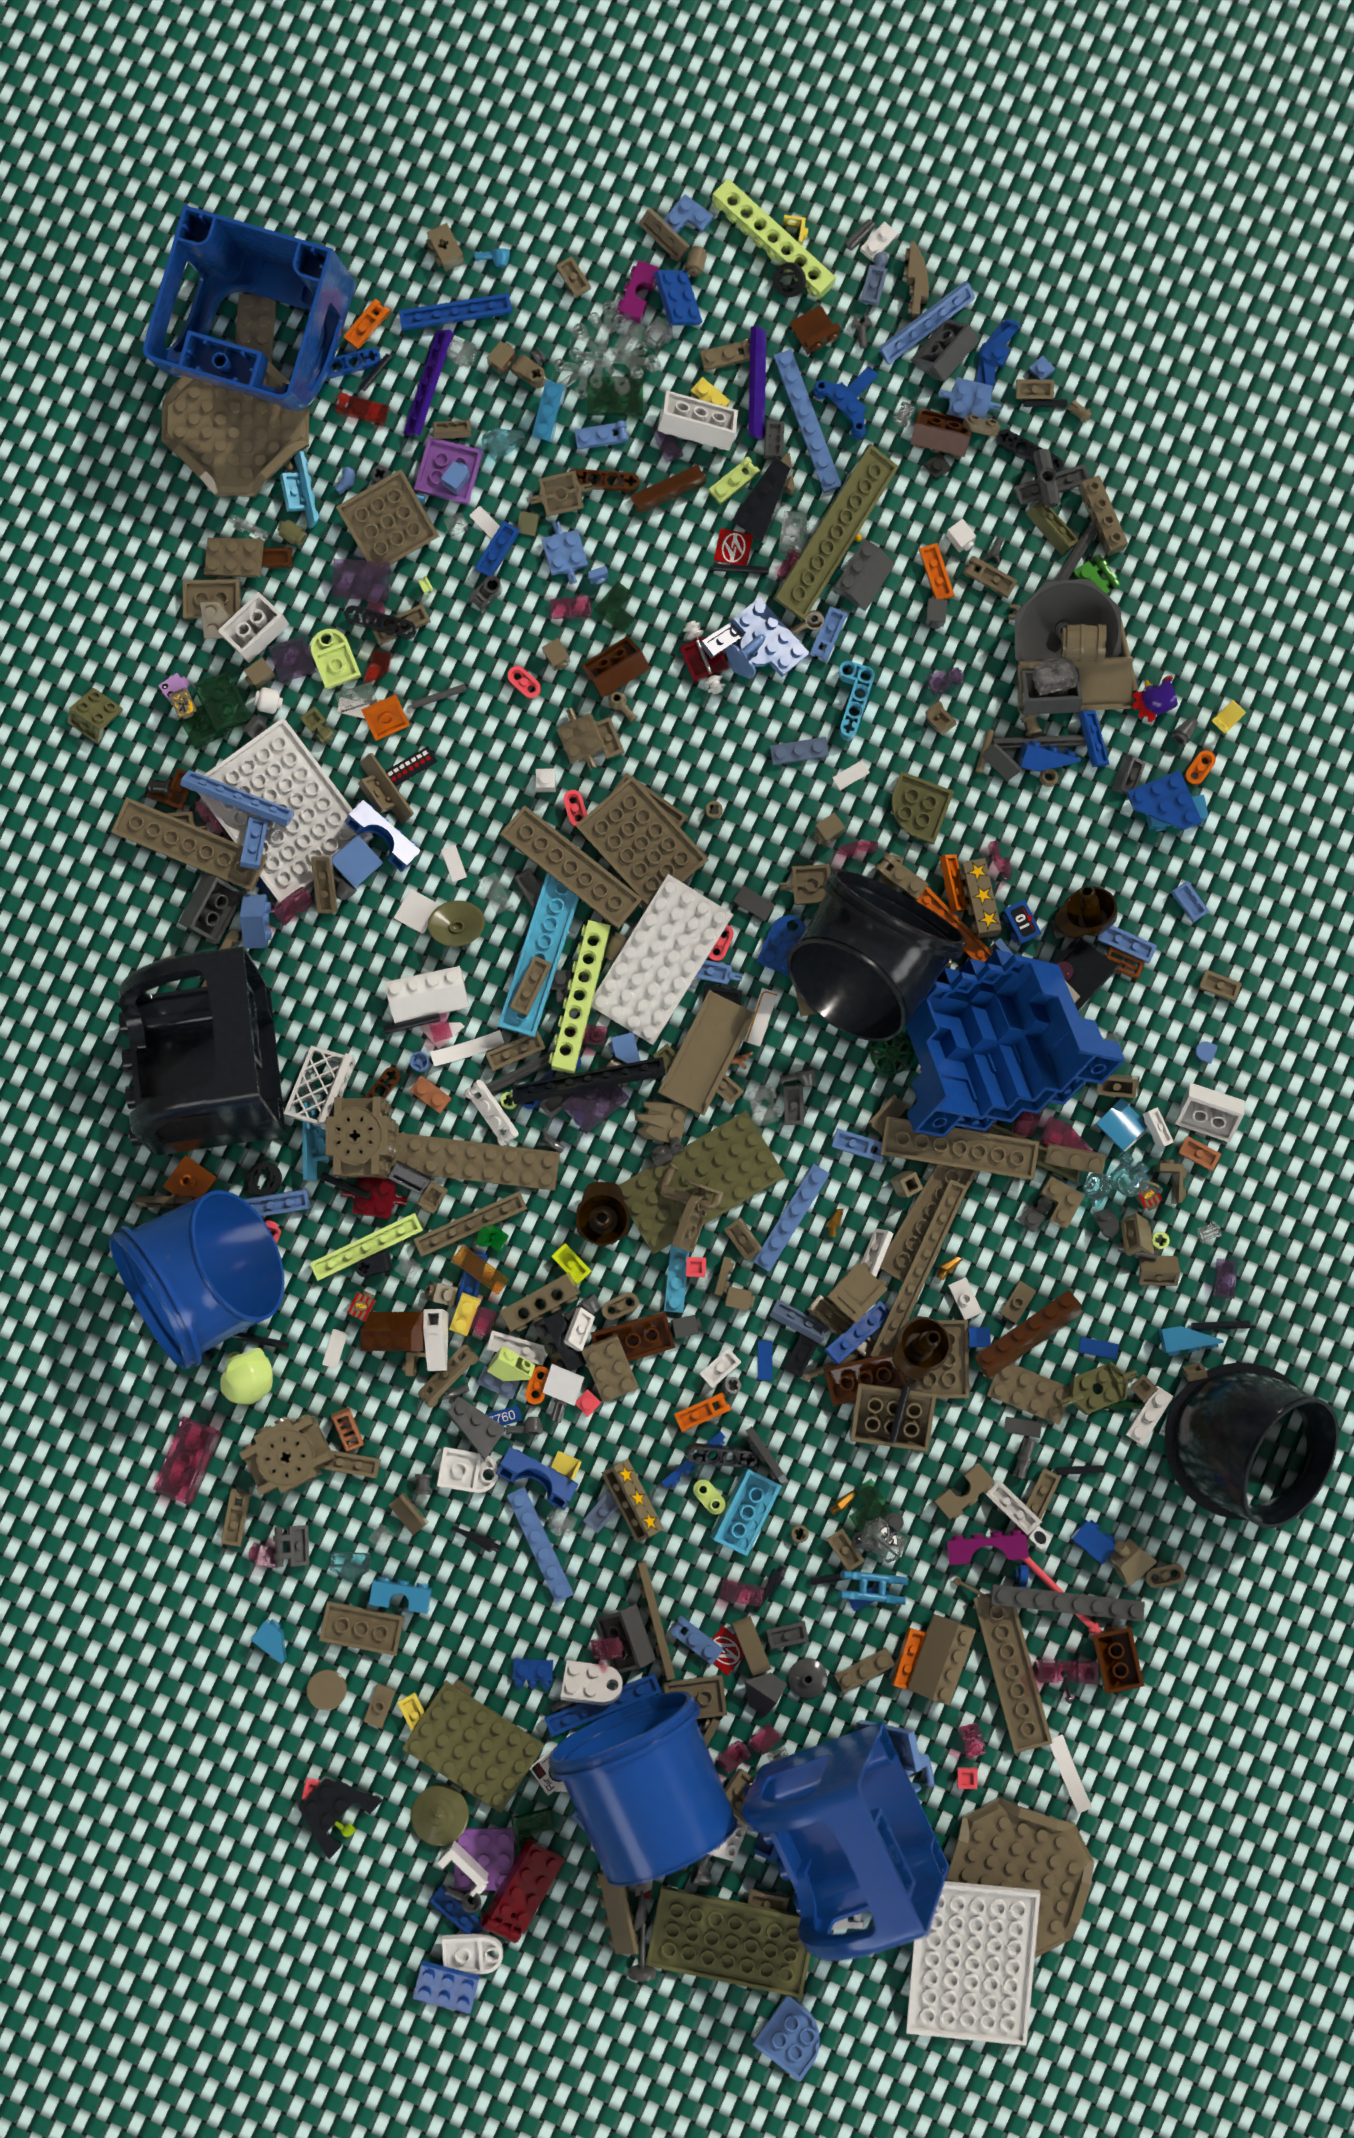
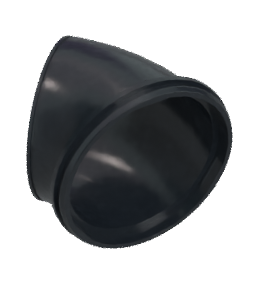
M836 869L830 873V877L825 878L823 886L827 893L804 933L789 952L787 960L789 976L797 992L808 1006L832 1026L851 1036L868 1041L880 1042L891 1040L902 1032L933 988L950 959H959L962 956L965 938L946 919L902 892L862 874L844 869Z
M1229 1363L1206 1370L1208 1378L1190 1381L1176 1397L1167 1417L1164 1443L1166 1458L1173 1477L1190 1499L1216 1515L1230 1519L1249 1520L1263 1528H1276L1289 1523L1312 1503L1326 1482L1333 1466L1339 1441L1338 1420L1333 1408L1325 1401L1301 1390L1283 1374L1266 1366L1253 1363ZM1297 1407L1303 1419L1307 1439L1306 1455L1302 1468L1294 1482L1279 1496L1267 1502L1249 1506L1247 1501V1483L1254 1457L1262 1441L1277 1421L1290 1410Z

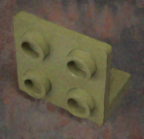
M92 688L69 708L67 723L95 743H99L102 740L104 728L122 713L123 708L95 688Z

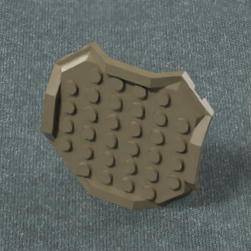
M268 360L263 385L281 390L283 383L290 384V382ZM182 376L173 384L162 401V442L201 479L215 497H256L267 480L299 451L309 447L310 406L300 411H290L266 400Z
M997 1797L979 1809H974L961 1817L958 1838L945 1881L1040 1890L1035 1947L1036 1958L1071 1940L1080 1923L1089 1894L1094 1860L1074 1822L1056 1819Z

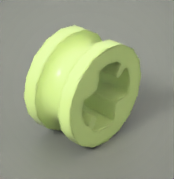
M424 576L423 580H417L425 595H427L428 591H434L426 576Z
M512 1092L504 1093L500 1099L502 1106L508 1110L514 1109L517 1104L514 1105V1101H512L511 1106H508V1103L504 1104V1101L507 1100L506 1096L510 1095L511 1098L513 1097Z
M1157 1232L1152 1235L1154 1248L1164 1249L1168 1246L1170 1240L1166 1233ZM1158 1235L1165 1239V1243H1161L1162 1246L1155 1242V1238H1159Z

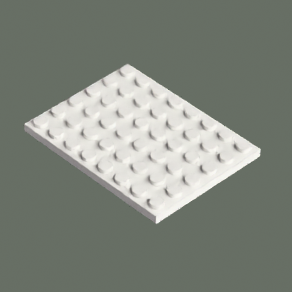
M284 717L203 775L295 811L294 817L287 826L268 820L262 853L268 858L260 877L281 905L314 882L311 864L312 856H333L357 835L354 830L344 823L353 809ZM198 793L232 840L244 846L249 816L261 817ZM370 832L359 834L365 843L374 838Z
M945 1881L929 1935L914 1940L906 2034L1027 2045L1040 1890Z

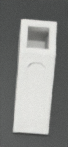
M424 1309L423 1332L427 1371H447L449 1313L444 1309Z

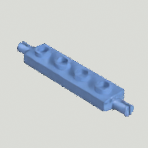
M706 960L695 978L727 985L730 979L741 982L743 974L732 972L731 965Z

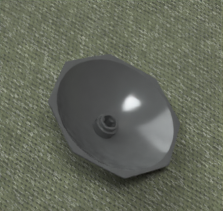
M1091 579L1046 581L1015 614V659L1018 662L1065 659L1061 658L1062 628L1067 625L1080 624L1106 625L1105 658L1117 657L1121 653V608Z

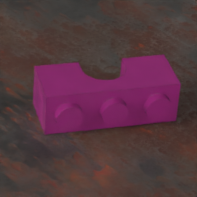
M638 260L636 266L633 265L630 273L631 281L630 283L627 282L624 288V299H620L618 303L619 318L641 325L647 309V301L638 298L636 294L644 289L654 291L656 285L654 273L659 270V267Z

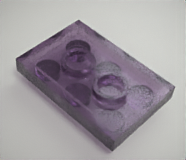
M333 559V597L389 601L391 562Z
M614 1085L577 1092L561 1106L579 1127L588 1134L628 1101L629 1097L620 1086Z

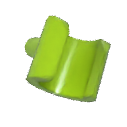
M338 1821L334 1824L345 1837H349L356 1832V1829L350 1823L345 1827Z

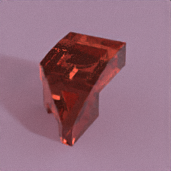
M373 650L364 684H369L388 673L393 654Z

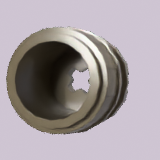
M1080 624L1063 627L1061 658L1078 662H1104L1106 653V625Z

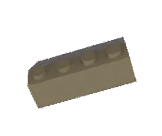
M858 1383L849 1434L850 1441L928 1452L937 1394L910 1390L897 1442L892 1443L889 1441L902 1389Z

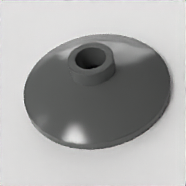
M804 1658L792 1665L788 1674V1682L796 1695L802 1698H813L821 1694L825 1689L827 1673L824 1666L817 1660ZM806 1676H811V1677H812L811 1682H809V1683L805 1682V1681H804L805 1677H806Z

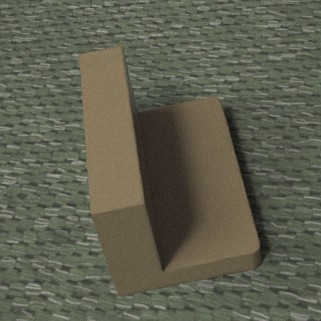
M894 1094L867 1124L879 1135L883 1136L886 1117L899 1118L908 1107Z
M1137 1213L1120 1220L1125 1254L1131 1256L1143 1250L1147 1254L1153 1255L1154 1248L1150 1222Z
M1139 1256V1285L1178 1286L1180 1267L1177 1256H1157L1156 1261Z
M405 1492L389 1504V1507L412 1535L429 1523Z

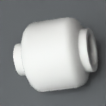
M262 687L260 691H256L254 705L257 706L258 711L274 714L277 709H281L283 698H280L279 691Z

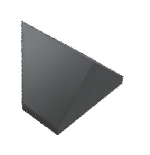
M771 1672L745 1680L749 1706L766 1717L777 1704L787 1683Z

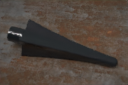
M456 1526L451 1528L489 1553L492 1550L499 1553L502 1545L496 1543L497 1539L475 1534Z
M779 1565L777 1570H772L763 1594L754 1608L755 1613L759 1611L771 1593L785 1579L783 1574L786 1568Z

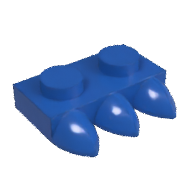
M514 1658L513 1680L515 1686L520 1690L525 1680H527L528 1686L531 1690H534L540 1680L543 1689L547 1691L553 1680V1660Z

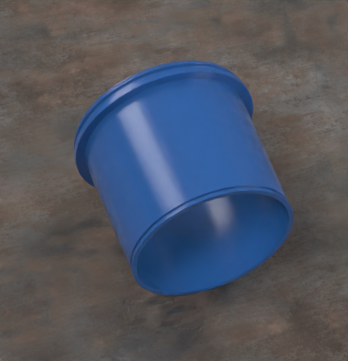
M677 1691L656 1695L609 1713L568 1736L549 1755L548 1763L551 1776L554 1779L563 1780L607 1882L610 1885H637L680 1870L718 1848L737 1828V1820L696 1721L700 1714V1706L694 1701L693 1696L687 1692Z

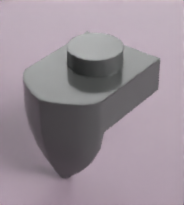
M1108 1207L1093 1213V1218L1103 1236L1113 1239L1117 1235L1120 1226L1119 1220L1112 1208Z

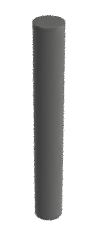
M465 684L412 701L411 703L413 709L465 692L467 689Z

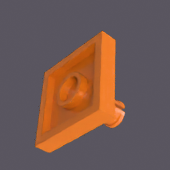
M396 694L384 700H379V702L376 701L373 705L361 710L375 741L410 726Z
M185 1155L163 1187L172 1194L194 1196L197 1199L209 1191L218 1177Z

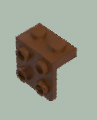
M818 306L790 322V327L807 355L820 350L824 345L832 343L840 337L841 328L839 324H832L822 306Z

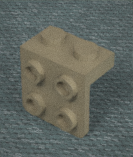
M1162 1160L1158 1164L1153 1165V1173H1172L1171 1204L1182 1203L1186 1198V1188H1183V1180H1186L1187 1172L1184 1169V1164H1174V1160Z

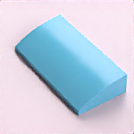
M744 1468L710 1538L748 1556L782 1485L749 1468Z

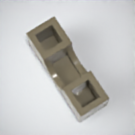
M975 1463L963 1474L968 1482V1490L965 1494L958 1496L949 1488H946L933 1500L948 1519H957L963 1513L962 1509L967 1505L970 1507L977 1502L979 1494L982 1492L985 1494L992 1489L993 1486L991 1484L995 1481L980 1463Z

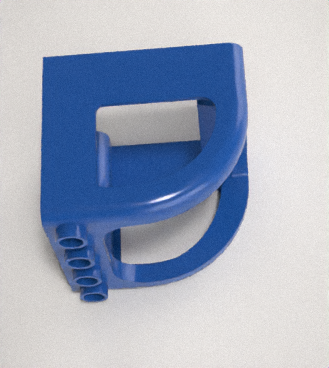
M183 205L144 341L143 353L147 359L166 374L186 376L272 402L286 410L300 411L314 401L328 376L339 345L356 282L332 248ZM188 262L200 275L198 287L181 334L175 343L166 349L164 346L165 335L184 269ZM236 292H247L310 312L290 384L283 383L281 390L263 385L269 360L263 352L208 336L217 309L227 296Z
M883 1721L761 1766L753 1783L744 1787L745 1799L742 1812L747 1826L751 1830L761 1833L766 1844H774L780 1856L777 1858L779 1874L784 1881L791 1880L796 1891L794 1903L801 1916L798 1936L806 1951L814 1957L823 1960H850L869 1956L928 1936L949 1865ZM869 1910L871 1911L875 1926L848 1933L830 1934L834 1923Z

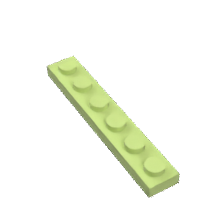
M413 1213L309 1264L317 1281L357 1263L361 1259L372 1256L422 1232L423 1228L416 1213Z

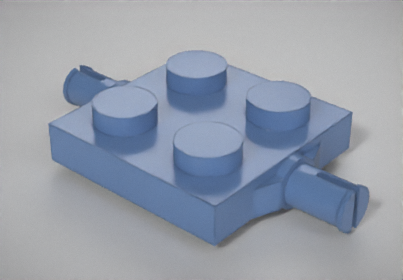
M959 377L956 378L955 386L951 392L940 389L938 396L949 399L947 415L962 419L971 414L985 419L989 409L1000 412L1002 404L991 402L993 386Z
M554 522L552 525L555 534L541 540L551 576L567 574L569 584H575L577 580L574 572L588 567L578 530L562 532L560 522Z

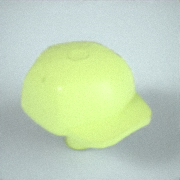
M255 1348L243 1354L235 1351L227 1356V1365L224 1373L221 1375L220 1387L222 1394L229 1401L237 1404H253L271 1391L273 1371L269 1359L265 1357L261 1348Z

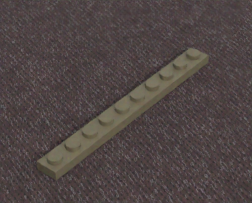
M952 1179L949 1180L870 1356L874 1357L894 1352L897 1345V1337L909 1319L968 1189L967 1186Z

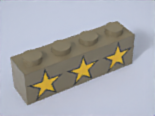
M986 859L965 861L962 863L961 869H959L960 880H964L963 894L965 898H968L969 902L967 904V912L969 916L972 915V933H976L977 939L1000 935L1001 924Z
M629 1459L621 1461L601 1472L637 1543L650 1538L664 1529Z

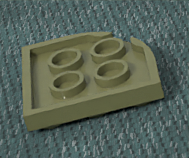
M901 771L892 794L891 805L894 818L907 834L934 845L954 791Z

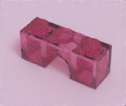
M1036 1659L1035 1679L1038 1682L1059 1683V1681H1064L1061 1672L1066 1670L1068 1672V1681L1079 1684H1098V1663L1095 1661Z

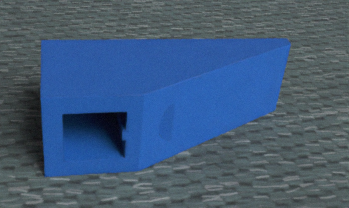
M1030 740L1029 743L1023 741L1017 764L1023 768L1043 771L1077 763L1081 759L1072 750L1065 749V752L1059 751V748L1056 746L1048 745L1044 747L1040 746V742Z

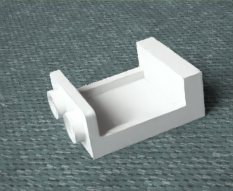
M454 1840L441 1854L437 1864L444 1869L452 1860L475 1882L471 1888L470 1895L472 1897L476 1893L480 1895L487 1887L489 1873Z

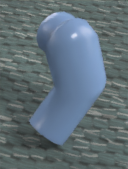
M350 467L343 469V482L335 486L339 494H342L354 485L355 472Z

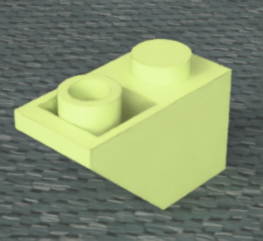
M502 1346L491 1359L487 1372L502 1381L530 1380L535 1364Z

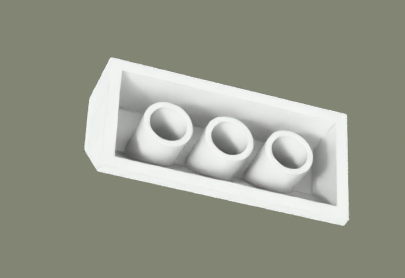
M666 390L659 417L658 431L730 451L736 434L738 410Z
M460 966L385 982L388 1002L395 1024L437 1013L442 1014L470 1008Z

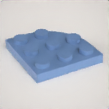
M786 1995L752 2041V2045L798 2081H801L818 2055L820 2046L818 2026L813 2015L804 2005L792 1996Z

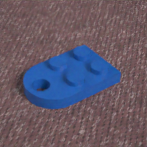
M790 915L778 918L771 926L756 963L789 976L787 967L788 955L806 929L804 922ZM790 921L796 922L798 925L797 930H788L787 923Z

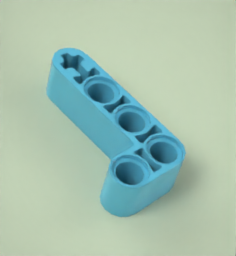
M845 661L840 665L839 678L843 682L854 686L839 734L842 739L849 741L856 735L875 674L870 667L852 661ZM845 668L851 669L852 674L846 675L843 673L842 670ZM862 674H867V675H869V676H870V680H868V681L862 680V679H861V675H862ZM861 691L865 697L857 698L855 693ZM856 709L859 714L852 716L849 710ZM850 722L852 723L851 731L846 733L848 723Z

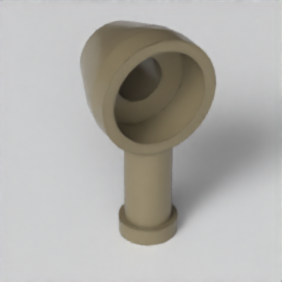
M817 610L810 611L805 621L794 627L791 626L790 631L795 636L796 633L806 628L818 630L824 624V617ZM816 615L818 618L813 620L811 617Z
M620 691L610 694L608 698L610 708L615 711L621 710L630 723L634 722L638 716L626 705V696ZM619 696L621 699L615 701L614 697Z

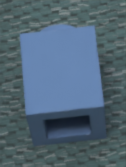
M453 461L441 477L442 485L458 495L470 479L469 468L461 462L458 464Z

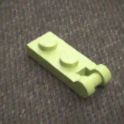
M746 457L738 466L710 487L709 492L721 505L754 479L761 471L752 464V460L749 457ZM744 469L749 471L747 475L742 472Z

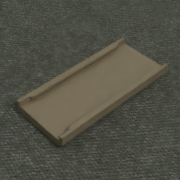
M1133 657L1105 658L1104 662L1096 663V661H1068L1065 659L1019 661L1018 712L1023 713L1021 703V670L1078 668L1083 697L1080 711L1132 709Z
M709 990L658 1093L705 1116L756 1012H752Z

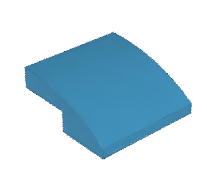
M1122 1098L1096 1123L1122 1151L1148 1127L1145 1121Z

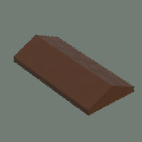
M665 1311L590 1333L593 1344L617 1334L628 1362L676 1348Z
M893 1352L823 1368L833 1406L854 1402L858 1383L902 1389L903 1384L907 1385L906 1376L893 1364Z

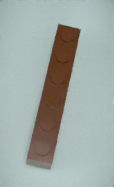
M1070 1290L1066 1291L975 1355L978 1367L990 1379L1082 1314L1080 1302Z

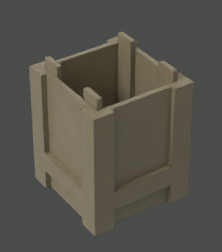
M860 1262L856 1263L825 1296L853 1323H857L888 1289L885 1286L887 1282L882 1278L877 1279L868 1271L870 1267L865 1262L863 1264Z

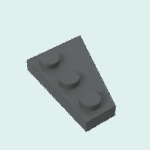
M459 1396L446 1413L457 1428L464 1433L472 1447H475L483 1461L486 1460L506 1430L504 1426Z
M751 1426L746 1430L748 1434L746 1440L752 1448L756 1446L759 1451L757 1456L762 1463L766 1462L770 1468L767 1471L773 1479L777 1478L782 1486L786 1485L789 1481Z

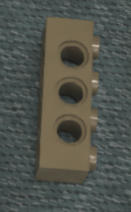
M1098 475L1081 482L1078 489L1091 521L1097 529V535L1106 556L1108 557L1123 551L1128 542L1100 476Z
M569 1272L499 1312L510 1332L516 1330L518 1333L527 1328L526 1323L532 1320L536 1323L544 1318V1313L550 1311L552 1314L561 1309L560 1304L565 1301L567 1304H570L577 1300L576 1295L581 1292ZM555 1289H559L562 1292L560 1300L556 1299L553 1295ZM538 1299L545 1301L544 1309H540L537 1306ZM522 1308L528 1310L529 1316L527 1318H523L520 1315Z

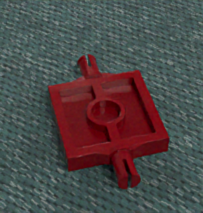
M358 1177L357 1187L373 1193L370 1200L345 1189H342L343 1193L341 1194V1197L353 1198L352 1214L391 1219L395 1204L407 1206L408 1198L396 1197L397 1183L395 1181L376 1177Z

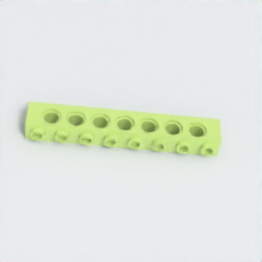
M729 178L713 193L712 202L715 208L719 211L722 210L730 222H735L740 227L743 234L749 235L759 248L762 247L767 251V255L772 260H776L780 265L787 262L804 265L801 268L806 276L805 287L812 297L816 296L820 300L835 285L836 277ZM735 202L736 205L731 206L728 203ZM748 214L750 217L744 218L742 215ZM761 226V227H763L764 229H762V230H757V229H755V227ZM771 238H773V239H776L777 241L774 242V243H772V242H769L768 240L771 239ZM789 251L790 254L784 255L782 252ZM790 269L784 270L785 272H794ZM793 275L794 280L798 281V278H795V275ZM814 275L817 279L812 280L809 276Z
M588 920L587 925H583L581 936L584 939L582 943L578 944L576 954H579L578 962L574 961L572 972L575 973L574 978L569 980L567 988L570 991L569 998L565 997L563 1008L566 1009L565 1014L560 1016L558 1027H561L559 1034L555 1035L553 1045H556L555 1053L551 1052L549 1058L552 1070L575 1074L611 925ZM590 939H596L598 941V944L596 946H590L588 944V941ZM586 957H591L594 961L591 964H586L583 960ZM581 975H587L589 977V980L587 982H581L579 980V977ZM577 993H582L585 997L583 1000L578 1001L574 996ZM572 1011L580 1013L577 1019H573L569 1015ZM568 1029H572L576 1033L573 1037H567L565 1032ZM565 1047L571 1050V1053L566 1056L560 1053L561 1049Z

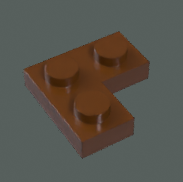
M177 768L171 783L169 796H165L163 793L153 792V794H149L147 792L146 797L183 811L191 791L180 786L181 779L187 771Z

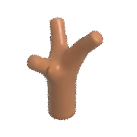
M750 1051L743 1055L734 1056L731 1064H738L743 1069H746L747 1066L742 1061H747L753 1052Z

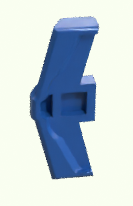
M1010 319L1002 320L989 339L982 344L979 351L975 382L994 386L996 366L1003 368L1010 352V348L1005 346L1020 328V323Z

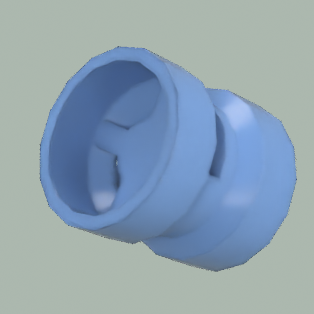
M415 1052L410 1057V1065L417 1072H425L430 1067V1059L423 1052Z

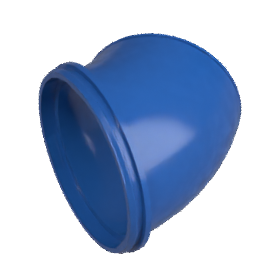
M223 1190L211 1191L132 1230L123 1225L117 1228L116 1233H112L109 1237V1247L114 1263L134 1305L161 1348L181 1369L200 1365L202 1362L201 1354L245 1329L270 1318L276 1313L282 1302L285 1283L284 1270L276 1242L269 1228L255 1209L245 1200L231 1192Z

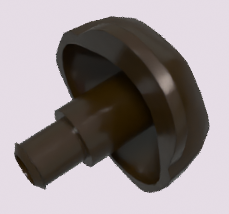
M1084 886L1064 901V906L1055 916L1056 926L1069 938L1075 939L1084 935L1098 936L1116 922L1117 902L1114 896L1103 888Z
M590 1183L585 1188L582 1201L577 1207V1232L591 1244L598 1246L613 1245V1243L623 1238L628 1232L629 1209L624 1202L621 1188L615 1183Z
M915 1316L909 1320L899 1333L892 1361L894 1366L906 1377L913 1380L920 1379L930 1371L940 1368L951 1354L952 1342L949 1334L940 1322L929 1317Z

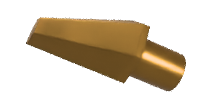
M844 1208L836 1209L825 1227H829V1237H836V1229L840 1227Z
M955 1256L939 1265L938 1267L941 1270L937 1278L944 1280L947 1273L951 1274L963 1259Z
M852 1490L836 1500V1504L830 1508L832 1514L835 1515L840 1510L844 1511L857 1495L856 1492Z

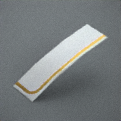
M765 988L761 989L754 1010L756 1014L748 1028L744 1042L761 1046L778 995L777 992Z

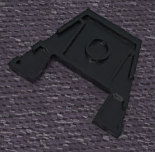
M325 1775L301 1801L298 1808L325 1855L330 1860L342 1845L328 1832L329 1829L354 1802L371 1814L382 1802V1798L366 1793L364 1790L353 1788L344 1782Z

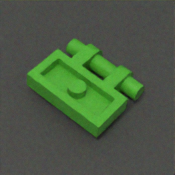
M1100 554L1093 558L1097 563L1094 567L1088 561L1073 571L1072 574L1076 579H1091L1106 594L1110 592L1107 587L1110 583L1114 589L1121 585L1117 580L1118 576L1116 573H1112L1107 566L1108 562L1106 559H1102ZM1102 570L1107 578L1102 580L1097 572Z

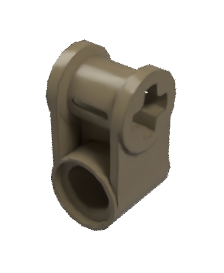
M521 354L510 368L511 372L534 388L544 387L546 382L544 369L526 355Z

